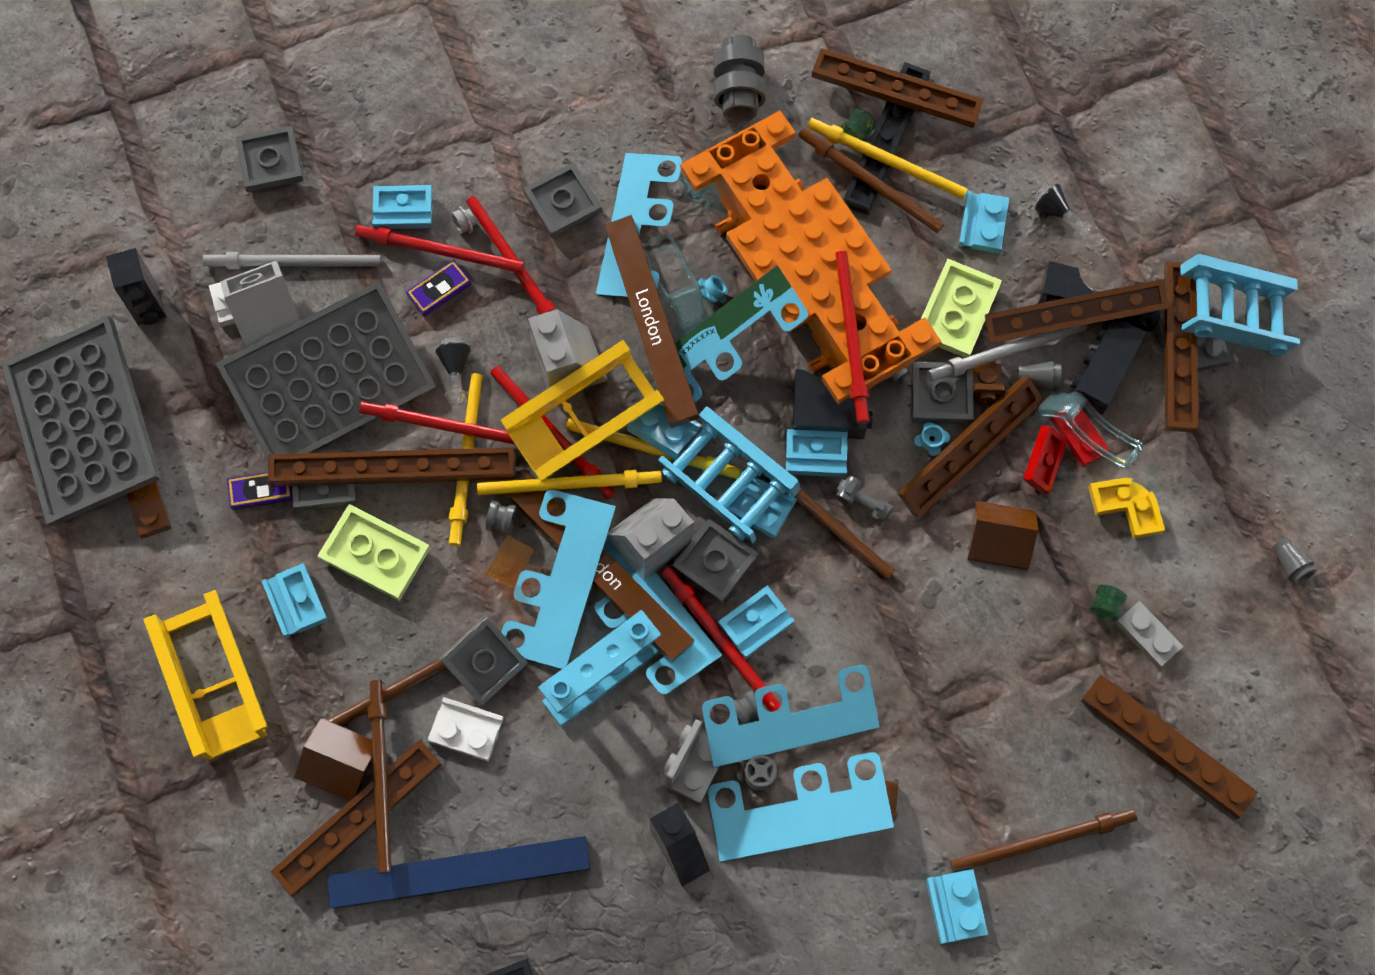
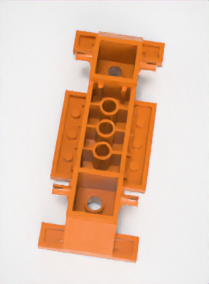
M779 110L681 163L680 170L695 192L715 182L720 194V201L728 213L727 219L714 225L720 236L727 232L726 239L755 282L775 266H779L808 311L807 318L795 328L807 323L812 330V338L820 348L821 356L807 362V366L813 374L827 365L832 369L822 375V382L837 404L851 397L850 387L852 386L836 252L847 251L856 322L863 327L862 330H858L864 382L868 385V389L913 364L916 359L939 347L942 341L925 317L899 332L896 327L899 324L895 316H888L869 288L891 275L892 269L828 178L804 190L801 180L797 179L795 181L775 153L774 149L793 140L796 135L788 120ZM758 185H763L767 187V189L758 190L755 187ZM794 303L786 304L781 310L782 319L788 323L796 321L800 313L798 306Z

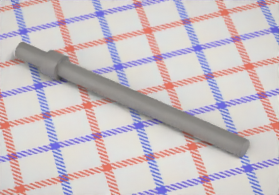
M226 252V255H203L202 259L203 266H226L227 269L260 267L276 260L279 267H381L380 255H240V252Z
M1087 325L1029 336L963 359L957 357L948 360L945 365L927 370L926 375L930 382L947 376L954 378L965 374V370L1087 329Z

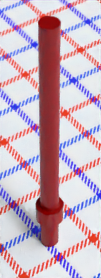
M476 196L468 198L466 204L504 258L520 261ZM525 268L523 273L514 272L536 304V311L539 315L556 310L551 300H546Z
M357 225L355 229V236L375 240L379 245L390 246L393 244L517 273H523L525 262L397 234L393 233L392 229L384 227L375 229Z
M838 251L835 253L852 379V386L850 387L851 401L855 402L857 423L867 424L870 422L867 400L870 399L868 385L864 382L847 251Z
M496 366L491 370L490 374L520 406L530 401L529 397L500 366ZM543 415L541 418L562 449L566 450L571 447L572 444ZM582 455L572 461L581 471V476L602 475L597 466L590 464ZM611 486L595 487L606 500L611 499L616 494V491Z
M361 401L359 413L383 418L385 422L395 423V421L515 445L505 430L398 409V405L386 403V406Z
M672 567L664 570L662 576L676 592L674 596L682 605L685 604L751 688L756 692L759 688L767 687L695 597L696 592L689 584L685 585ZM771 691L763 696L762 701L770 712L777 711L781 707V704Z

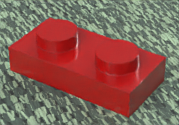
M1077 401L1051 416V422L1057 431L1068 440L1067 446L1082 468L1109 453L1110 449Z
M1051 426L1040 427L1023 480L1040 494L1051 492L1068 441Z

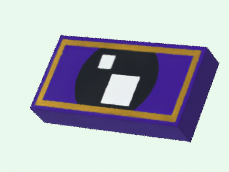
M453 259L406 291V295L422 316L425 317L472 284L468 276Z
M268 472L227 478L229 502L232 510L293 501L292 486L269 487Z

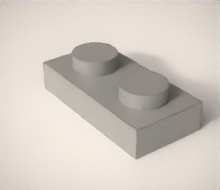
M1141 601L1136 603L1115 623L1158 669L1184 647Z

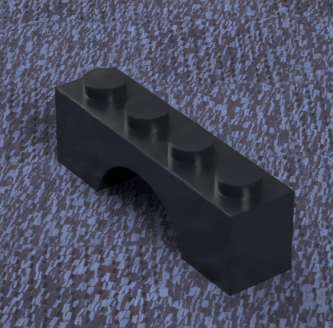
M1049 261L1043 275L1038 304L1094 292L1083 282L1079 268ZM1161 310L1119 319L1143 331H1153L1160 320ZM1112 320L1104 322L1107 324H1111Z

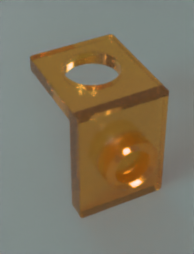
M508 535L492 564L484 574L512 589L516 585L520 573L526 567L534 549Z

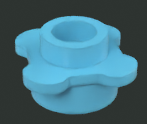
M712 275L707 280L701 278L698 281L699 286L702 288L701 293L706 300L712 303L717 301L725 303L727 301L725 295L728 293V288L719 277Z
M926 422L923 425L922 433L915 437L914 444L917 447L926 449L931 456H938L941 453L943 444L949 442L950 435L939 425L933 422ZM934 437L935 441H930L929 438Z

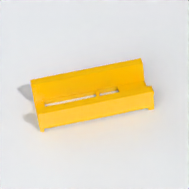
M622 340L500 421L537 478L543 481L663 402L664 398L658 390L654 391L631 357L630 348ZM622 364L644 399L588 435L572 411V405L567 403L566 400ZM561 403L563 410L569 413L584 436L583 439L566 450L562 449L541 418Z
M216 590L203 594L206 604L167 620L161 621L156 614L143 619L194 758L202 756L207 761L268 736L265 728H268ZM212 616L234 677L206 689H198L194 694H191L169 633ZM236 682L244 704L201 721L194 699H202L204 695Z

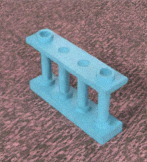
M1197 254L1181 264V276L1192 278L1196 282L1197 316L1182 324L1183 331L1194 333L1197 337H1212L1269 351L1272 355L1286 354L1288 350L1300 344L1299 338L1284 335L1283 299L1298 290L1297 279L1202 254ZM1209 283L1218 285L1221 288L1222 319L1209 316ZM1234 289L1243 291L1246 294L1247 326L1234 322ZM1258 295L1267 297L1270 300L1271 331L1259 329Z
M706 406L699 414L703 424L700 434L673 463L664 456H661L658 459L663 468L661 473L673 484L678 481L730 524V532L739 540L743 541L746 538L753 544L756 541V536L750 527L780 494L784 495L787 493L794 498L801 490L799 481ZM719 437L726 443L724 445L725 449L694 482L682 472L683 469L711 438ZM741 455L748 461L746 464L748 468L718 501L715 500L705 489L733 457L738 458ZM764 474L771 480L769 483L771 486L744 517L739 520L727 508L756 476L760 477Z
M640 610L540 685L538 689L545 696L542 704L562 728L656 657L660 652L651 643L658 639L661 633L645 613Z

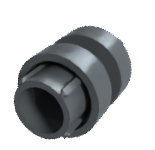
M742 34L731 35L722 41V47L713 56L714 76L716 77L714 82V102L722 109V115L726 119L734 122H745L756 117L757 109L766 100L765 81L762 78L765 73L764 53L757 47V43L752 37Z

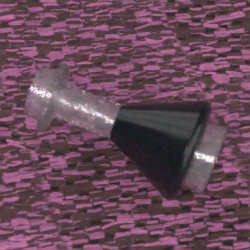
M1047 182L1034 195L1032 200L1036 203L1035 210L1064 219L1076 230L1073 235L1075 238L1083 239L1092 230L1093 225L1090 224V219L1083 221L1070 210L1060 184L1052 186Z
M456 336L442 339L441 345L435 350V353L449 374L450 391L446 392L444 396L450 405H462L466 403V398L469 396L467 391L462 390L461 373L471 352V347L465 344L463 338Z

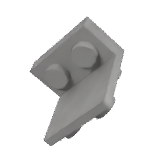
M696 719L692 727L686 725L678 741L680 742L678 746L680 751L677 755L674 753L670 755L663 769L665 771L663 776L666 777V788L700 805L720 766L713 767L708 737L701 732L702 722Z

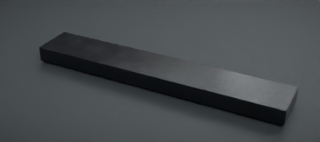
M904 62L900 73L928 81L931 71ZM887 101L869 140V144L895 155L915 110ZM863 154L859 163L861 167L881 181H884L890 166ZM853 176L843 201L848 208L869 215L878 192Z

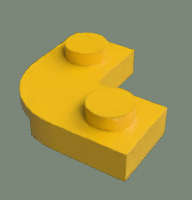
M1120 478L1091 483L1088 489L1095 515L1125 511L1133 539L1159 535L1165 531L1154 493L1152 491L1149 493L1140 484L1132 482L1131 478Z

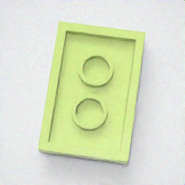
M947 259L921 318L925 317L941 339L940 348L964 358L971 355L985 322L984 315L989 313L1002 280Z
M349 504L318 554V558L400 601L431 548L419 539Z

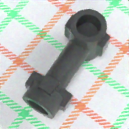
M848 476L846 480L843 479L836 490L838 492L835 496L836 499L846 506H851L853 501L873 512L871 515L872 519L875 521L879 519L885 522L893 509V506L889 504V500L883 497L880 501H877L861 491L863 483L853 476Z

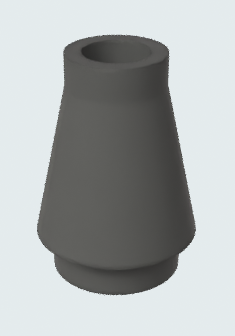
M1054 361L1029 366H1019L1018 380L1022 376L1030 377L1035 387L1052 391L1053 388H1061V364H1054Z
M1288 537L1281 539L1273 546L1288 580H1293L1295 584H1300L1316 573L1317 570L1313 566L1315 562L1294 545Z

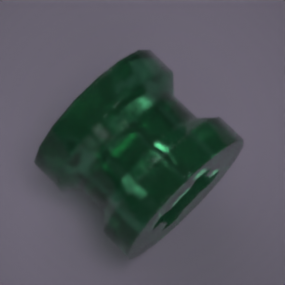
M854 109L849 115V121H845L840 127L844 129L845 133L865 141L866 134H870L876 128V124L866 112Z
M1098 585L1096 589L1097 598L1091 602L1089 610L1100 618L1111 621L1119 620L1121 615L1120 606L1126 602V593L1110 585Z

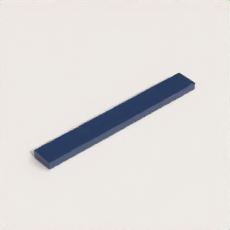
M586 836L392 865L391 873L378 874V868L327 875L330 909H338L590 870Z

